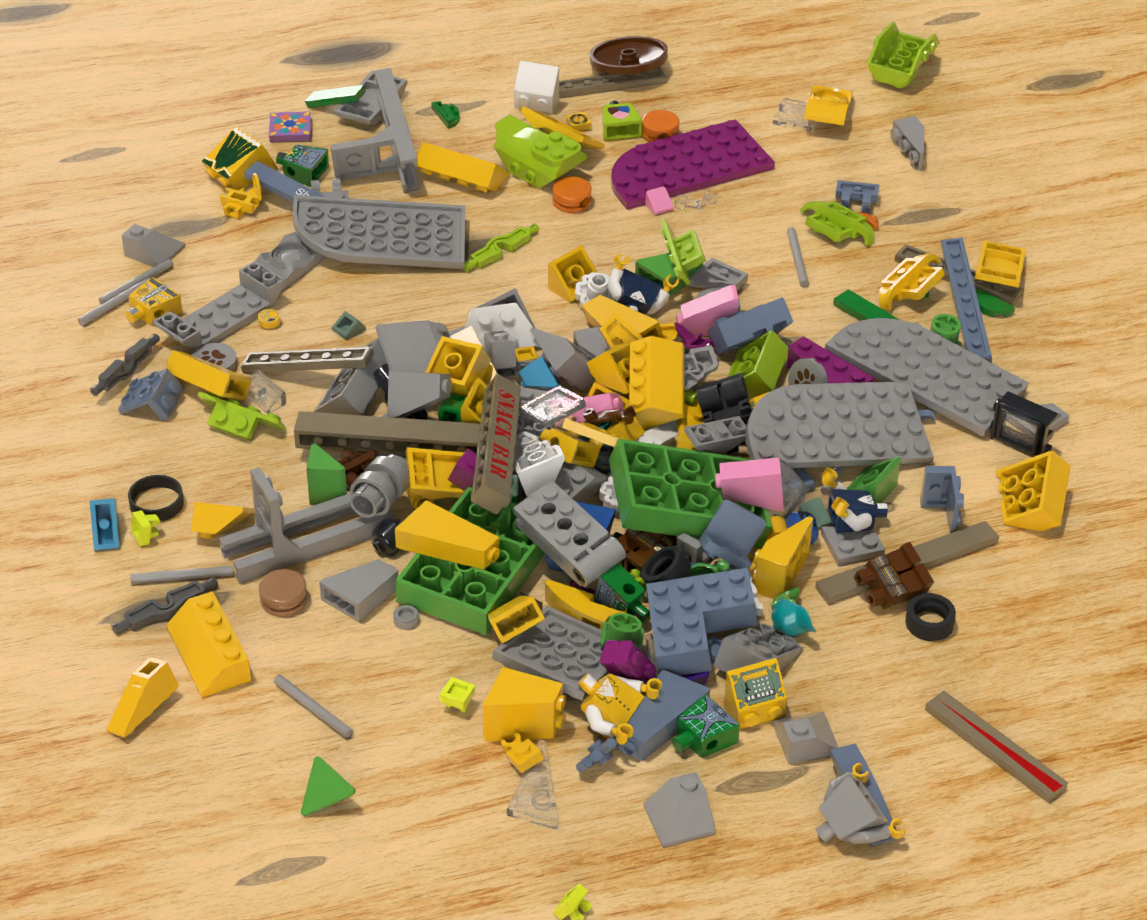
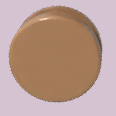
M278 569L266 574L259 583L262 608L275 616H289L299 612L307 602L306 581L304 577L290 569Z

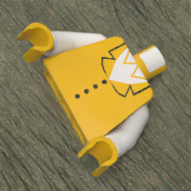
M587 673L578 682V686L588 694L581 704V710L585 713L593 731L601 733L605 739L616 736L617 743L623 745L627 743L628 738L633 736L634 729L627 723L643 700L644 696L642 693L646 692V696L652 700L658 698L659 690L662 689V682L659 679L652 678L648 680L646 685L644 681L627 679L613 674H607L597 681Z

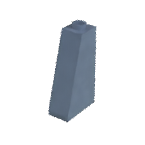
M662 670L656 678L662 682V689L659 690L658 698L652 700L646 695L644 696L627 723L634 729L633 736L627 739V743L619 744V751L642 761L677 734V723L681 714L705 694L710 697L709 687Z

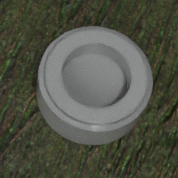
M410 605L396 608L393 613L395 626L403 630L416 627L419 623L418 610Z

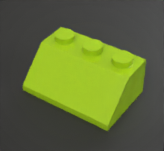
M773 330L765 333L738 349L727 377L742 373L749 399L775 390L776 382L781 376L782 367L787 361L788 346Z

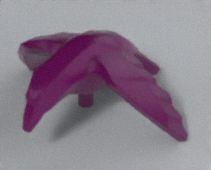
M678 322L674 323L678 336L684 342V347L694 349L712 345L714 353L717 354L711 338H702L701 333H698L696 338Z

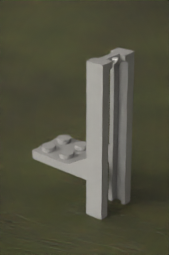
M391 68L375 70V79L379 89V94H377L378 104L385 129L372 138L332 144L331 153L335 178H340L341 181L398 171L403 193L420 190L414 165H417V157ZM390 145L392 155L381 160L379 147Z
M260 467L250 470L256 525L220 537V551L223 557L227 558L272 542L273 548L233 561L236 569L235 577L240 584L266 575L274 570L283 569L372 538L374 528L388 518L395 520V514L389 509L382 516L360 517L291 541L288 536L355 514L356 512L350 504L351 494L349 493L283 516L280 510V506L283 505L281 494L279 491H274L270 477L268 475L265 476Z

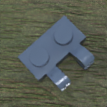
M838 180L835 198L841 199V205L848 209L850 200L862 201L861 212L869 214L871 202L877 203L879 185Z

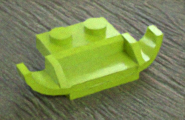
M822 201L807 202L800 210L802 213L808 212L810 209L815 210V214L807 216L805 225L811 227L816 233L828 236L834 242H841L848 238L856 239L862 235L866 246L874 244V231L871 225L866 222L867 218L835 201L827 203Z

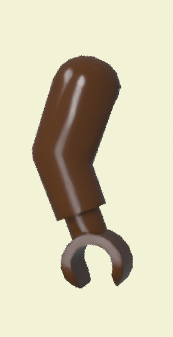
M628 406L624 411L611 409L596 412L593 408H588L583 413L586 423L593 425L610 421H622V419L628 425L633 422V417L636 416L632 406Z

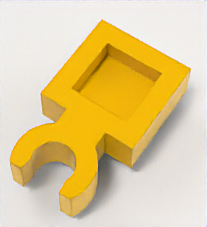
M517 732L513 733L515 738L513 742L507 743L504 739L501 741L509 761L521 773L544 759L542 752L529 739L522 741L520 734Z

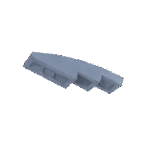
M856 743L831 749L829 753L838 777L846 772L852 773V768L856 763L862 764V771L858 772V774H864L866 771H869V779L863 785L888 820L885 825L890 826L892 817ZM889 836V838L869 844L871 847H873L876 845L892 842L897 839H894L891 836Z

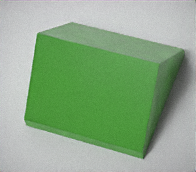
M316 443L312 444L306 468L309 504L317 505L346 495L345 467Z
M897 456L866 467L846 489L868 491L874 503H882L898 484L901 459Z

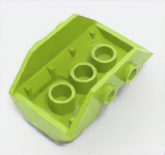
M891 22L875 38L874 47L867 62L872 77L879 83L894 85L896 88L908 86L917 76L918 68L924 61L928 60L931 53L935 52L940 42L935 33L928 39L900 32L895 22Z
M510 114L494 125L497 135L493 147L508 172L537 188L545 186L588 159L586 153L581 151V144L560 132L554 131L547 134Z

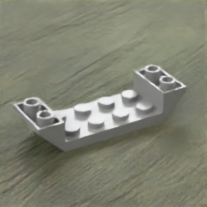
M253 261L239 270L240 285L183 319L169 311L154 320L153 325L181 344L194 349L205 344L218 343L256 320L261 311L272 309L286 283L285 279L259 262Z

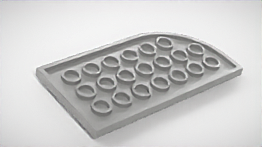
M294 195V229L299 238L308 247L321 255L339 260L340 262L464 269L465 205Z
M888 318L862 320L844 327L825 344L826 350L881 382L908 381L914 400L982 437L991 429V421L995 414V411H993L995 401L998 398H1002L1007 391L1021 396L1027 390L1029 382L922 327L918 323Z
M908 381L794 384L783 386L769 392L758 401L746 426V444L750 459L779 458L780 468L875 465L897 456L901 459L900 464L931 463L934 458Z

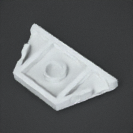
M517 303L470 309L464 329L472 326L484 348V334L490 333L492 329H503V331H506L514 339L515 349L537 346L533 342L535 337L530 331L533 327Z

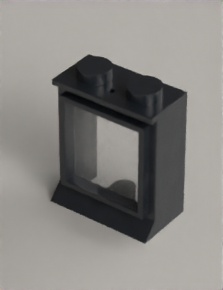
M1009 391L1002 398H998L993 406L995 414L991 421L990 428L992 432L990 439L993 440L995 438L1033 456L1051 451L1052 445L1048 444V442L1053 437L1054 431L1049 429V427L1058 418L1059 413Z

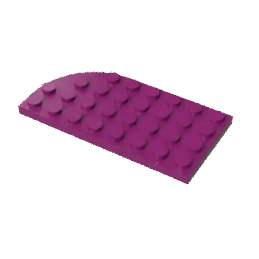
M736 119L728 120L720 124L636 145L622 154L614 163L611 172V186L615 196L626 209L645 205L646 192L649 190L665 187L671 198L772 170L775 168V161Z

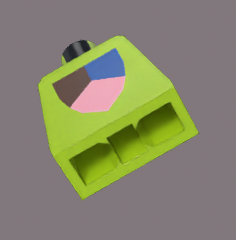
M611 101L609 105L603 106L602 124L604 141L642 137V118L631 103Z

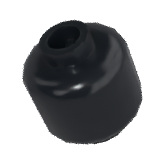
M388 518L374 528L372 531L374 540L371 543L379 553L385 552L388 555H393L400 550L396 547L395 528L402 523L401 520Z

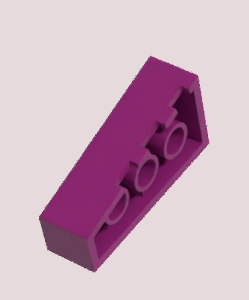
M804 336L788 346L786 367L789 370L794 362L799 359L813 358L824 367L828 383L874 382L872 376Z

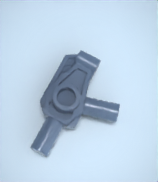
M616 736L608 738L604 743L599 739L587 748L590 754L576 764L577 771L584 773L596 762L601 766L613 757L610 751L619 745L616 741Z

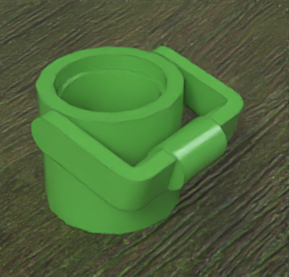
M951 314L935 316L932 319L930 331L961 346L962 342L958 341L961 329L959 319Z
M627 613L613 614L609 617L608 621L603 623L600 646L604 647L605 642L608 640H618L619 642L621 640L632 641L642 651L644 629L642 628L641 621Z

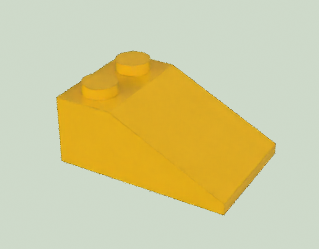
M808 516L766 541L762 550H757L754 557V564H757V567L752 577L758 592L757 594L775 599L781 593L790 590L810 553L812 517Z

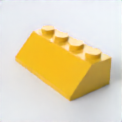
M425 142L421 144L417 155V165H415L421 169L420 173L428 176H432L433 173L438 174L439 179L448 182L454 179L457 180L458 185L467 188L470 184L476 186L475 190L487 193L488 190L496 192L510 174V172L495 163Z
M648 336L630 342L629 406L634 408L636 412L635 418L643 430L685 417L684 344L681 342L655 336Z
M213 591L188 599L168 622L166 627L201 698L250 682L249 659Z

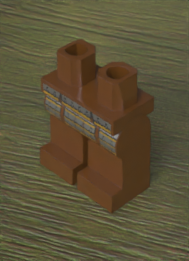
M628 529L625 534L617 538L626 552V558L620 561L619 564L628 573L635 567L641 572L646 561L655 552L667 546H677L678 536Z
M911 542L903 544L899 549L888 554L869 559L866 565L854 575V580L858 586L862 587L869 584L872 590L866 594V600L871 607L881 605L883 609L912 599L917 595L927 593L934 583L923 563L919 564L921 559Z

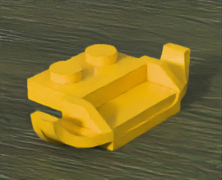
M935 254L905 258L880 282L882 285L879 291L881 309L890 311L892 309V300L901 301L903 298L920 300L925 297V294L945 276L942 267H929L928 265L929 262L939 264L941 262L940 258Z

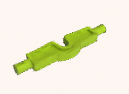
M534 223L526 229L519 227L507 235L492 238L487 242L486 247L471 254V260L464 263L463 270L468 272L475 267L482 269L488 264L501 259L503 251L500 248L514 252L531 240V235L539 231L538 225Z

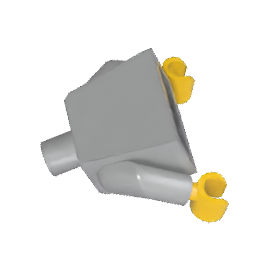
M861 763L854 764L852 773L846 772L829 783L823 799L824 802L820 805V811L827 821L816 828L818 835L825 842L835 835L840 840L851 842L852 844L873 843L887 839L889 836L894 839H900L905 835L906 829L896 831L893 828L894 826L901 825V819L895 818L891 821L890 826L885 825L888 820L863 785L869 779V771H866L864 774H858V772L862 771Z

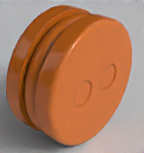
M654 110L646 113L642 118L643 138L648 142H652L657 139L679 135L680 121L678 116L666 110Z
M574 176L557 180L553 185L552 201L554 206L561 211L569 213L581 212L587 209L591 204V185L587 180Z

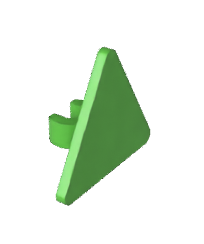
M319 756L314 758L301 808V814L304 816H308L356 793V789Z

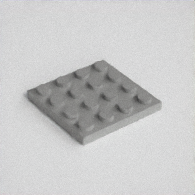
M549 606L541 610L545 620L493 650V660L523 673L563 683V692L581 701L588 695L578 686V682L584 675L589 673L598 681L607 674H610L600 664V658L604 647L600 646L602 630Z

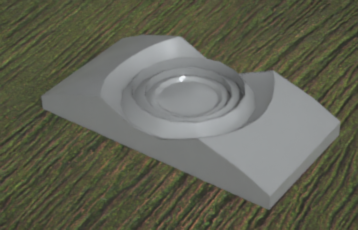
M371 71L359 84L364 85L366 90L359 101L340 104L334 111V115L369 125L382 121L383 118L377 98L379 89L375 79V71ZM393 76L400 98L407 86V80Z
M293 232L285 235L278 246L271 252L261 253L255 261L285 279L286 283L281 290L282 292L324 260L326 256L308 247L299 238L297 233Z

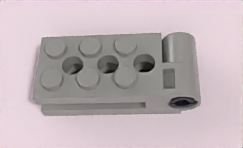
M553 480L513 507L514 514L518 517L515 519L516 526L579 586L587 587L599 578L600 575L626 558V552L619 541L614 537L609 538V532Z

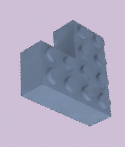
M748 568L646 584L659 674L662 670L678 676L712 671L707 633L758 625Z

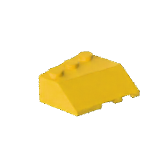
M1052 450L996 470V476L1000 479L998 489L1003 498L1000 502L1003 523L1008 526L1041 532L1060 526L1071 465Z

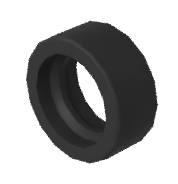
M667 546L655 552L646 561L641 571V577L646 584L685 578L690 572L691 561L677 546Z
M934 593L917 595L909 601L905 619L906 627L912 635L922 640L939 641L947 638L953 631L956 617L955 607L949 599L942 595ZM931 611L943 616L945 620L938 623H930L918 618L916 614Z

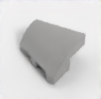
M712 345L690 349L689 354L684 355V393L718 368L719 364Z

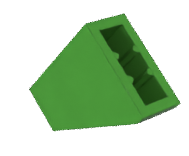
M670 253L636 261L635 273L661 285V289L664 288L663 281L668 275L671 274L668 279L671 285H674L678 279L673 270L675 267L670 260ZM703 263L688 270V277L701 268ZM683 279L679 280L678 285L669 291V297L687 286Z

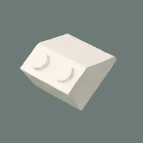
M520 61L514 88V107L522 108L524 106L540 112L553 114L559 102V67Z

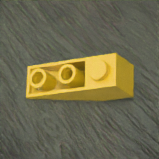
M150 657L132 673L106 729L108 733L122 737L131 734L145 718L149 717L179 687L168 662Z

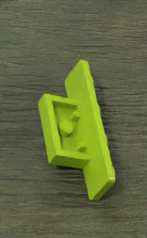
M663 218L661 219L663 228L660 230L664 239L667 240L665 245L670 253V260L675 267L673 270L679 280L683 279L685 284L689 285L691 283L687 271L706 262L695 230L692 229L675 238L673 230L666 219Z
M210 391L208 394L203 392L198 394V397L203 402L214 406L207 422L210 427L249 441L258 423L281 431L286 429V426L281 422V418L273 413H268V415L262 414L259 409L253 406L242 407L238 401L230 398L225 401L221 399V396Z

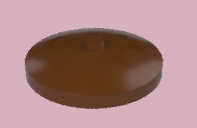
M628 36L604 41L592 48L589 54L590 64L594 69L608 74L627 75L642 73L663 65L668 59V47L664 42L650 37Z

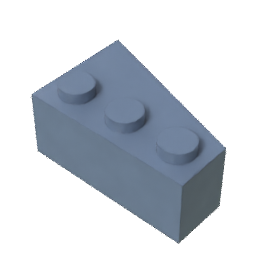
M782 297L756 306L751 310L740 311L728 319L726 316L714 321L715 325L708 329V332L719 355L738 349L771 330L778 334L794 321Z

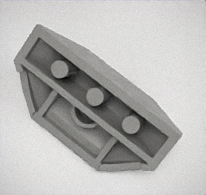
M563 462L555 483L574 501L586 503L600 490L602 482H608V477L593 467Z

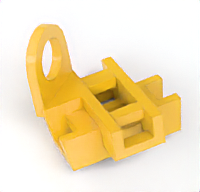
M256 173L252 174L253 187L248 192H245L243 187L239 191L226 188L227 195L221 194L219 196L221 205L224 206L225 216L240 219L245 212L252 214L260 206V200H262L261 188Z

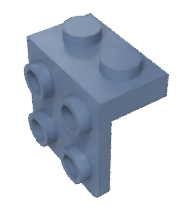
M168 369L159 372L154 371L146 377L134 379L129 384V389L121 399L122 403L118 410L123 414L148 404L163 421L169 419L184 388Z
M925 466L920 497L921 508H945L949 532H956V526L961 524V512L959 509L964 507V494L959 492L961 489V478L956 476L955 466Z
M726 499L721 503L699 539L704 548L703 552L715 560L718 557L727 560L731 565L730 568L733 570L739 568H748L749 570L752 563L747 556L766 527V521Z

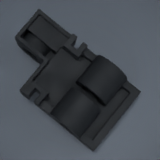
M742 373L697 387L698 391L696 393L703 412L704 423L740 416L747 426L752 409ZM738 445L728 451L727 454L739 451Z

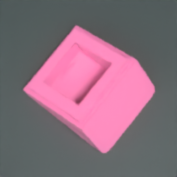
M659 187L646 192L645 204L654 215L674 210L665 187Z

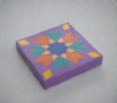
M311 111L270 113L269 141H311Z

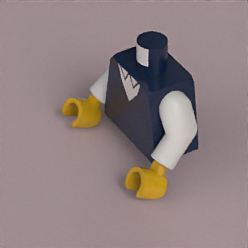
M621 252L617 254L613 259L616 268H613L608 283V289L614 301L644 315H652L661 310L670 295L669 291L678 285L679 279L675 281L674 285H671L668 282L671 274L668 275L663 281L664 288L661 289V285L625 268L622 270L623 266L630 262V256H625L624 262L620 260Z
M829 467L822 473L823 485L831 486L827 510L836 533L872 530L875 518H887L888 507L886 503H874L868 491L847 490L839 481L835 482L838 474Z

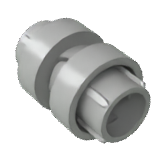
M396 455L376 457L351 485L350 504L353 510L365 518L386 514L409 486L407 463Z

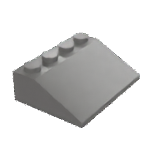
M428 320L377 324L375 327L389 371L425 373L441 337L451 338L448 328L444 324Z

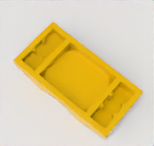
M813 85L810 98L808 97L804 119L844 126L852 101L853 91Z
M522 106L521 112L533 127L543 128L549 134L554 131L560 132L581 144V148L604 149V143L543 112Z
M983 240L975 279L1019 288L1026 249Z
M407 447L406 459L410 492L433 500L449 497L460 498L465 491L448 481V478L464 452Z

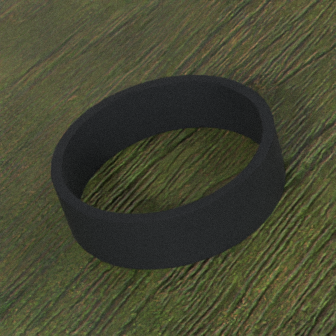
M166 475L143 477L136 481L128 492L129 506L132 513L142 510L145 515L156 514L160 522L177 515L184 504L180 483ZM155 487L169 488L179 495L171 505L155 510L141 508L133 502L139 493Z

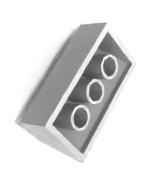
M379 338L365 346L372 347L374 355L367 368L341 369L314 412L362 416L367 412L366 406L375 399L376 395L374 393L381 388L374 379L373 373L383 364H387Z

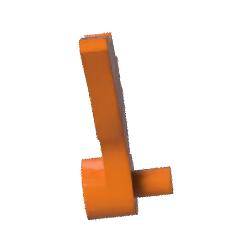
M856 212L867 218L866 222L871 225L873 230L878 229L879 221L876 220V215L871 216L867 213Z

